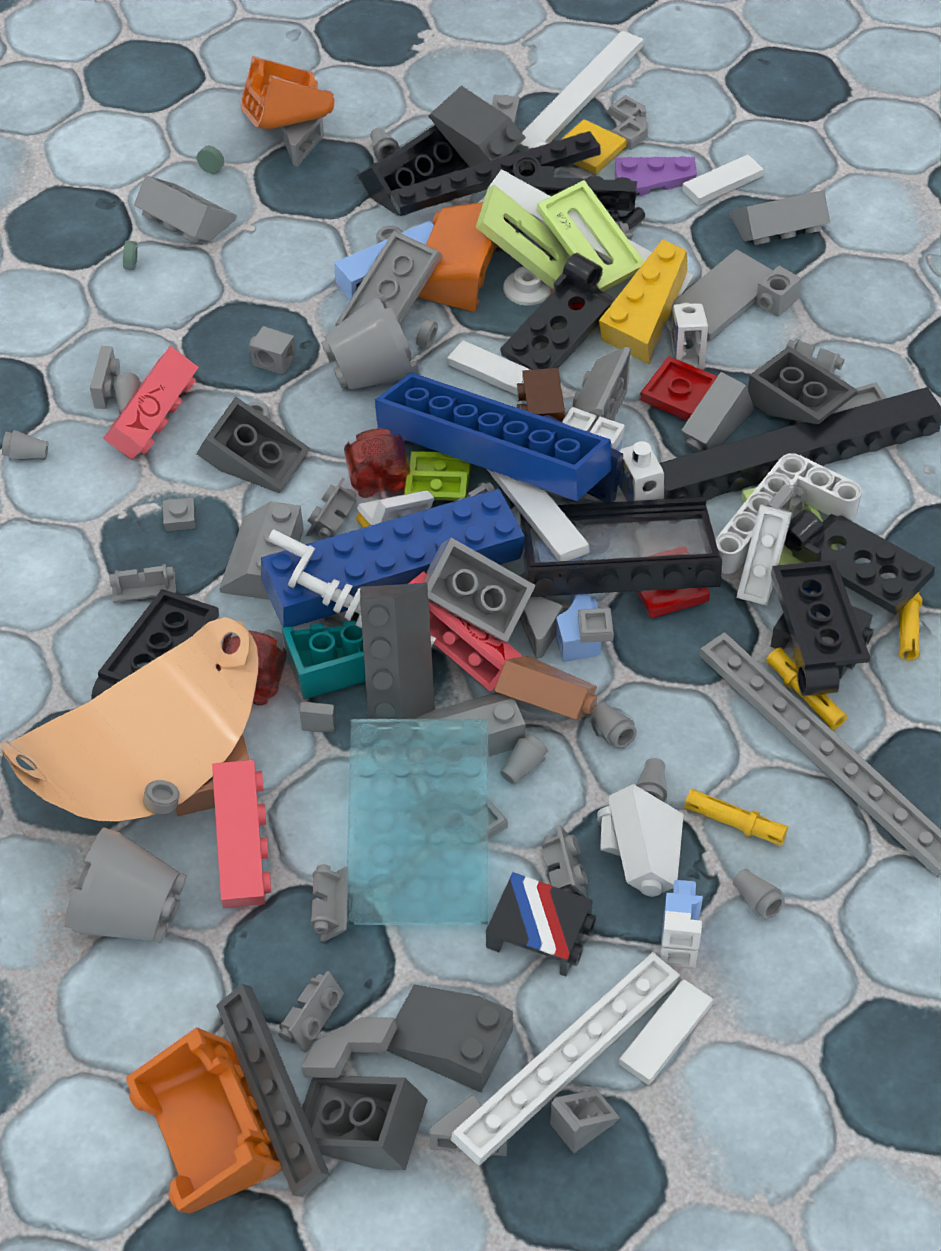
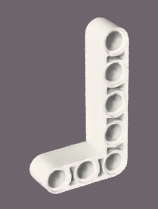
M786 454L782 456L717 536L716 544L719 555L722 557V573H734L746 561L760 505L767 506L783 485H795L806 490L804 504L827 515H842L849 520H852L857 515L862 494L861 487L856 482L801 455Z

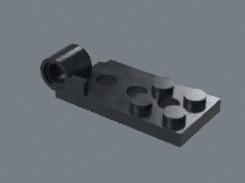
M531 155L520 156L514 162V177L551 197L585 180L606 210L632 211L635 209L637 181H631V179L626 177H619L615 180H604L600 176H590L587 179L554 177L555 167L540 166L538 159ZM526 169L534 172L530 177H524L520 173Z
M580 253L571 255L564 265L563 273L553 283L554 291L500 348L501 355L530 370L559 368L599 325L600 318L615 300L596 288L602 277V266ZM575 303L584 304V307L580 310L570 309ZM559 322L566 324L563 329L555 330L552 328L554 324ZM539 342L548 343V346L544 349L534 348Z
M801 510L790 521L784 545L792 551V556L804 563L835 560L844 586L894 615L934 576V566L842 515L830 514L821 522L811 511ZM833 544H842L843 546H845L843 549L833 550L830 548V546ZM860 558H866L871 562L858 564L855 561ZM884 573H893L897 577L884 579L881 577V575Z
M827 560L772 566L771 577L795 646L793 658L797 667L800 693L802 696L837 693L840 684L837 666L870 662V655L836 561ZM812 588L817 594L807 593L804 589ZM820 612L827 618H817L812 613ZM830 637L836 642L829 644L823 642L820 638Z
M161 589L98 671V678L93 686L91 699H94L122 679L139 670L138 664L152 662L192 637L208 622L218 619V607ZM176 621L182 622L179 625H170ZM160 642L167 643L163 646H154V644H158Z

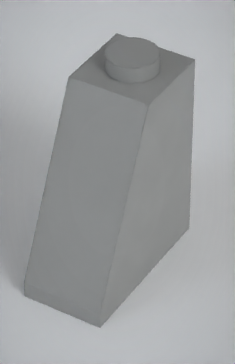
M720 372L681 429L686 440L685 444L690 449L700 452L720 446L752 413L755 408L747 386Z

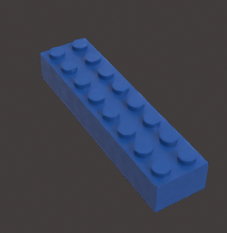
M412 372L375 399L379 431L483 467L489 471L511 477L517 481L539 487L542 490L553 492L567 499L578 501L611 471V439Z
M496 489L305 544L306 546L314 547L315 550L304 572L326 583H332L333 579L338 580L340 583L337 588L343 590L346 584L352 585L353 587L349 594L355 596L360 587L410 583L423 571L427 572L441 543L449 538L457 540L495 563L502 565L521 559L525 535L500 489ZM287 550L261 557V581L281 626L295 627L338 614L333 611L336 602L331 600L329 605L326 606L322 603L324 599L321 597L322 595L298 583L294 589L288 586L301 557ZM343 606L340 613L347 611L348 608Z

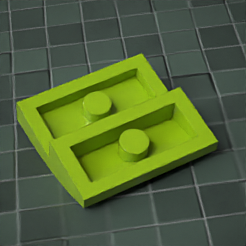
M411 451L410 467L407 470L404 495L428 490L434 497V500L457 501L462 497L467 498L471 463L440 452Z

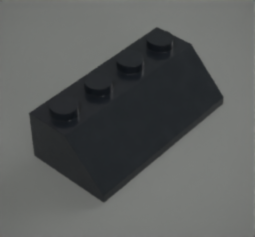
M433 123L357 176L371 199L399 216L391 201L390 191L466 169L469 166Z

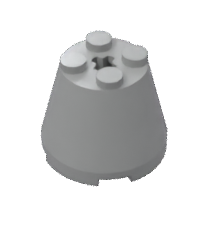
M383 293L371 298L324 336L325 340L321 342L329 363L335 361L338 366L334 368V371L342 389L348 387L349 390L400 381L410 372L419 374L415 360L409 362L412 360L410 346L391 306L387 308Z
M103 828L95 838L84 860L86 865L81 873L78 885L73 888L66 912L65 927L79 934L149 940L162 943L169 925L165 921L166 919L173 921L177 913L180 900L176 899L175 895L181 894L187 875L178 872L121 832Z

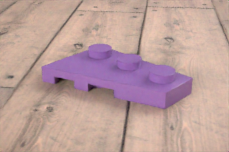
M685 156L616 157L615 176L616 178L626 177L631 179V181H637L636 193L642 196L649 194L650 189L662 187L668 190L683 186V183L696 178L695 157Z

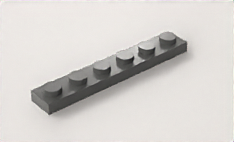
M241 984L216 1006L292 1195L303 1197L329 1177L330 1173L251 986Z

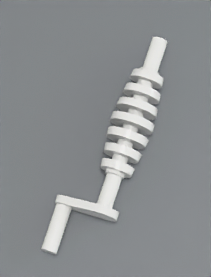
M273 529L267 541L301 557L288 586L294 589L298 583L322 595L321 597L324 598L322 603L326 606L329 605L331 600L336 602L333 611L338 614L343 606L348 608L344 617L348 621L351 620L355 612L360 614L356 626L362 628L360 588L355 596L349 594L353 587L352 585L346 584L344 589L340 590L337 588L340 581L333 579L332 583H326L304 572L315 548L310 545L306 546ZM431 636V647L436 639Z

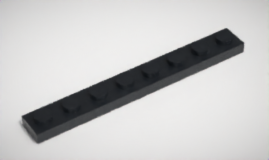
M590 131L579 133L565 139L529 148L522 152L506 155L502 158L480 163L476 166L454 171L443 176L430 178L420 183L404 186L390 191V198L399 215L403 216L487 190L501 169L513 175L514 162L520 156H534L538 159L540 166H552L556 169L601 155V146ZM526 169L520 174L524 177H530L534 172Z

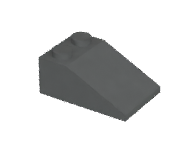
M462 85L428 115L469 167L510 154L526 138L509 116Z
M790 346L750 374L748 392L753 405L767 415L813 424L821 423L857 395L858 391Z
M235 396L205 438L196 455L221 472L280 493L310 447Z
M414 984L395 1018L398 1028L386 1051L482 1093L513 1031V1011L480 996Z
M339 1076V1078H312L302 1109L322 1155L374 1169L406 1170L428 1099L405 1077Z

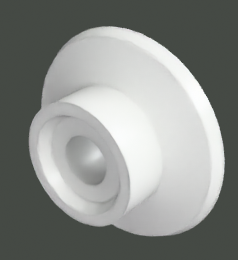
M524 266L510 274L503 283L505 296L510 301L520 305L542 303L552 293L551 287Z

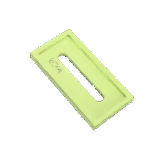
M585 180L537 204L538 213L570 256L574 253H580L602 266V277L596 286L602 292L634 276L643 265L644 260ZM569 211H575L580 214V218L602 248H605V252L613 262L612 264L606 265L603 263L568 215Z
M494 184L487 190L476 228L549 287L554 288L553 283L563 273L564 265L570 255L549 228ZM504 217L507 218L516 227H518L521 231H523L526 235H528L531 239H533L536 243H538L547 252H549L554 257L555 261L549 260L550 257L547 254L540 250L536 245H534L521 233L517 234L515 232L516 229L509 225L504 220Z

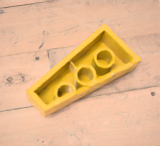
M664 239L661 240L600 318L599 324L602 341L618 349L624 347L631 348L630 355L650 364L656 344L658 345L661 338V331L665 322L669 319L673 302L677 299L688 272L687 250Z

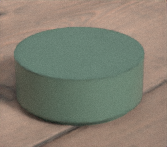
M208 145L198 152L197 162L205 172L215 174L223 167L224 157L217 148Z
M125 241L123 268H136L138 255L136 241Z

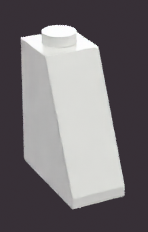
M635 784L609 795V805L626 882L640 890L644 895L651 897L673 889L674 880H678L684 814Z

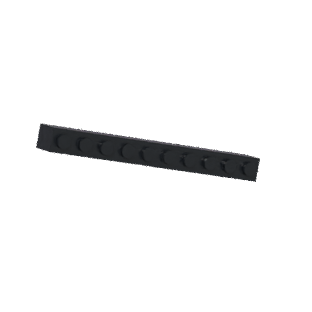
M925 387L833 413L819 424L802 422L661 462L659 464L664 473V499L705 497L706 500H709L715 496L737 492L743 488L760 484L779 459L786 454H798L821 466H825L826 464L843 459L847 460L867 452H875L891 445L903 444L922 436H930L940 430L941 406L929 388Z

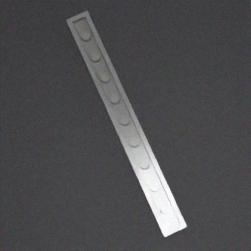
M725 632L700 648L699 656L928 870L936 877L941 875V830Z

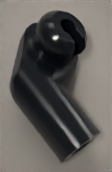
M636 207L629 214L621 217L617 210L608 212L615 222L627 223L629 230L645 218V212L640 207Z

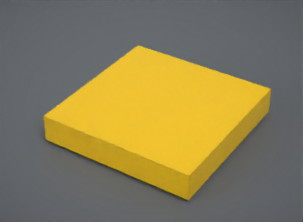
M583 119L562 139L590 131L601 146V155L573 164L597 174L626 147L627 139Z

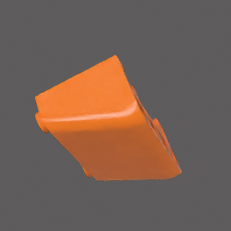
M252 56L241 98V109L255 127L269 130L324 118L327 113H332L335 98H333L331 91L317 89L318 81L315 80L312 72Z
M483 202L443 207L441 212L437 211L435 213L434 227L426 245L439 251L443 257L418 295L419 298L476 312L479 304L478 291L484 285L485 272L496 246H498L476 228Z
M196 1027L125 1078L131 1091L129 1092V1098L133 1106L139 1111L144 1110L149 1114L155 1115L179 1174L170 1181V1191L168 1193L172 1205L178 1211L188 1214L197 1212L274 1177L282 1171L232 1043L227 1039Z

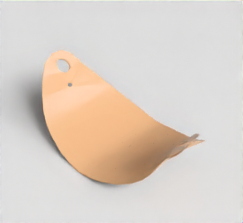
M227 617L210 621L192 637L122 679L91 701L11 742L2 741L0 746L2 749L1 753L8 760L23 784L45 801L79 817L96 821L119 822L154 815L156 813L151 812L145 807L143 797L146 786L156 780L171 782L178 788L180 793L179 805L192 796L213 776L212 763H223L231 754L244 732L251 713L258 676L257 645L241 621H235ZM228 633H236L240 637V646L235 653L228 655L222 650V639ZM216 664L220 665V671L216 669ZM16 757H20L34 770H27L17 763Z

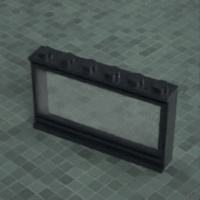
M705 497L557 505L589 544V554L570 561H558L520 512V528L525 535L522 549L525 576L527 581L536 585L530 597L721 587L722 557L719 555Z

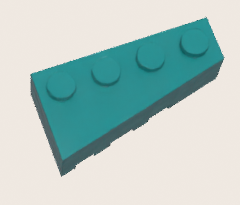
M355 620L344 621L343 626L323 628V624L309 625L310 629L294 630L293 626L281 627L285 651L303 700L366 682L362 628L356 626Z

